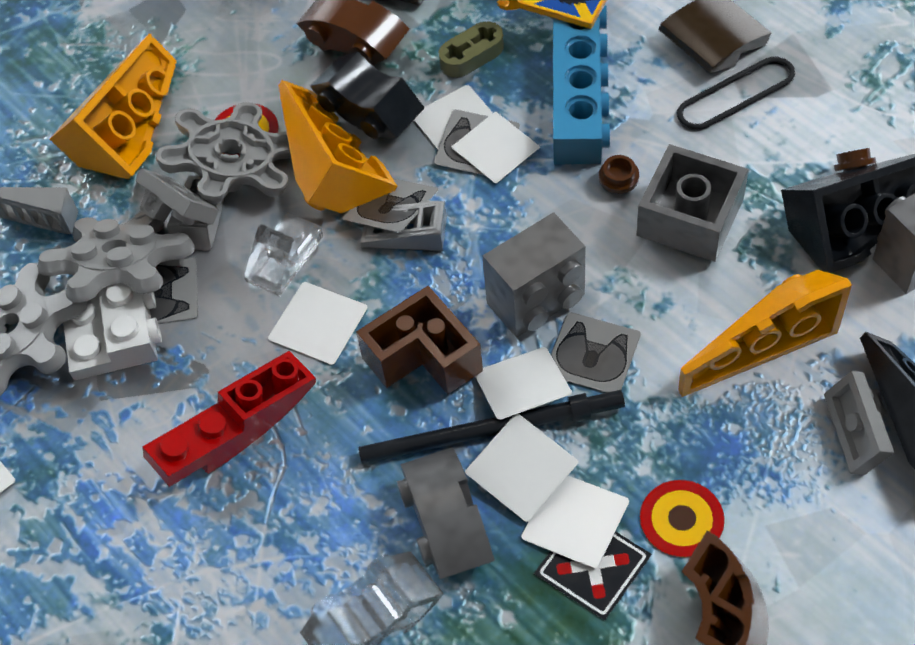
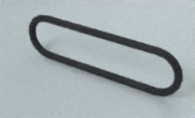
M769 57L684 101L677 110V118L687 128L693 130L707 128L788 85L795 76V68L785 58ZM777 62L789 69V76L785 80L704 123L694 124L688 122L683 116L684 109L690 104L766 64Z

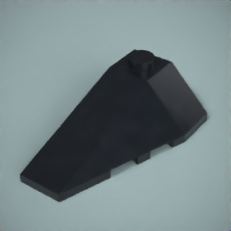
M915 154L813 179L781 190L788 230L821 271L832 273L860 263L872 254L870 250L878 242L877 236L881 232L887 207L897 198L902 196L907 198L915 193Z
M865 332L860 337L861 343L907 460L915 470V363L893 342Z

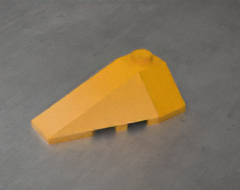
M149 33L52 135L50 140L78 167L124 179L131 178L152 151L154 142L151 139L154 129L159 125L161 119L160 107L163 97L168 94L177 60Z
M281 80L278 87L294 176L308 205L320 211H324L326 208L342 214L396 190L398 186L384 164L376 156H370L368 159L358 149L362 141L355 134H350L342 127L336 125L339 117L335 113H329L324 110L318 103L317 95L313 91Z
M815 270L803 276L796 274L787 278L681 367L678 386L679 393L684 397L837 334L852 284L848 278L821 270Z

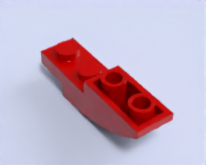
M287 351L218 391V403L142 446L143 457L169 487L200 468H203L209 474L238 455L280 421L315 385L316 377L290 351Z

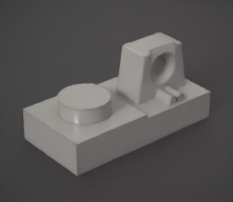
M141 168L136 178V182L146 188L140 210L153 219L165 222L172 211L171 216L183 223L194 225L197 220L213 225L220 211L171 177Z
M857 371L849 372L824 393V397L850 473L866 475L894 454V450L882 416L887 412L879 395L880 392L879 390L869 388L864 372Z

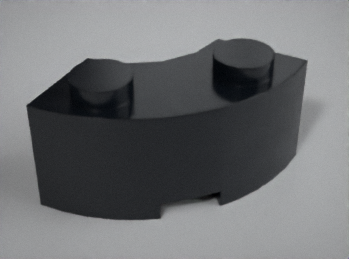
M359 52L338 57L310 85L311 89L317 94L318 103L324 110L329 113L335 112L372 139H378L379 137L396 139L425 108L402 77H391L380 72L369 64Z

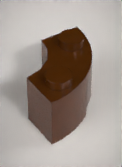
M315 0L296 23L305 32L306 38L322 51L332 49L345 54L359 52L372 66L387 60L410 30L395 14L373 0L369 5L358 0Z
M707 530L681 571L696 586L702 600V621L695 639L702 645H767L769 631L768 614L765 600L757 581L731 549L717 536Z

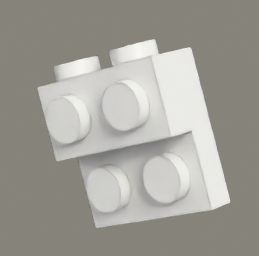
M125 284L109 285L99 291L96 297L87 301V306L81 315L63 323L69 373L74 381L158 360L156 343L162 342V336L156 317L151 318L150 309L156 308L154 292L141 294L134 292L131 287Z

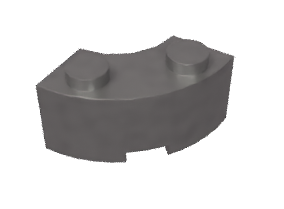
M453 447L400 464L405 479L397 481V485L405 508L414 507L424 536L416 540L424 565L433 564L439 578L443 579L495 561L477 504H473L467 484V477Z

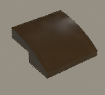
M694 0L665 19L658 29L709 73L736 66L741 53L765 46L772 32L732 0Z

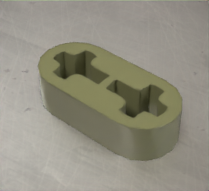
M480 22L446 41L439 49L440 69L442 72L453 78L463 77L498 57L504 49L502 28L494 22Z

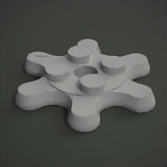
M243 102L237 104L233 109L232 115L223 120L209 119L196 109L180 110L175 116V123L179 131L189 139L183 144L161 147L156 152V161L160 168L167 173L189 171L200 175L202 178L198 182V193L203 200L215 205L221 203L228 192L239 190L241 185L254 186L267 196L281 195L287 187L288 177L283 171L276 168L273 162L291 158L287 132L269 133L262 130L258 126L262 118L261 107L251 102Z
M143 211L137 213L134 218L124 224H118L114 219L97 221L94 218L86 217L74 223L72 236L76 243L65 248L44 251L39 256L37 267L39 273L44 276L74 275L67 282L66 297L69 301L80 303L93 299L99 291L109 285L125 284L131 287L134 292L141 294L154 292L163 285V278L155 267L167 260L183 259L192 255L195 251V246L190 237L185 233L157 234L164 228V222L149 217Z
M38 263L25 265L20 270L14 285H6L0 289V396L5 392L11 375L20 367L33 365L41 373L51 374L58 371L64 365L67 358L66 352L61 346L55 344L53 339L55 331L65 321L81 315L87 306V301L80 303L69 301L66 297V289L54 295L45 296V289L51 276L41 275L38 271ZM18 323L12 332L6 333L7 328L5 324L13 325Z

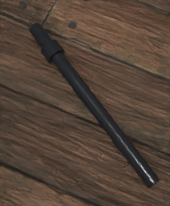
M621 390L587 397L586 393L567 397V402L534 408L518 414L535 427L572 419V422L575 423L591 419V414L625 407V401ZM514 415L501 420L493 417L359 446L361 463L366 464L495 436Z

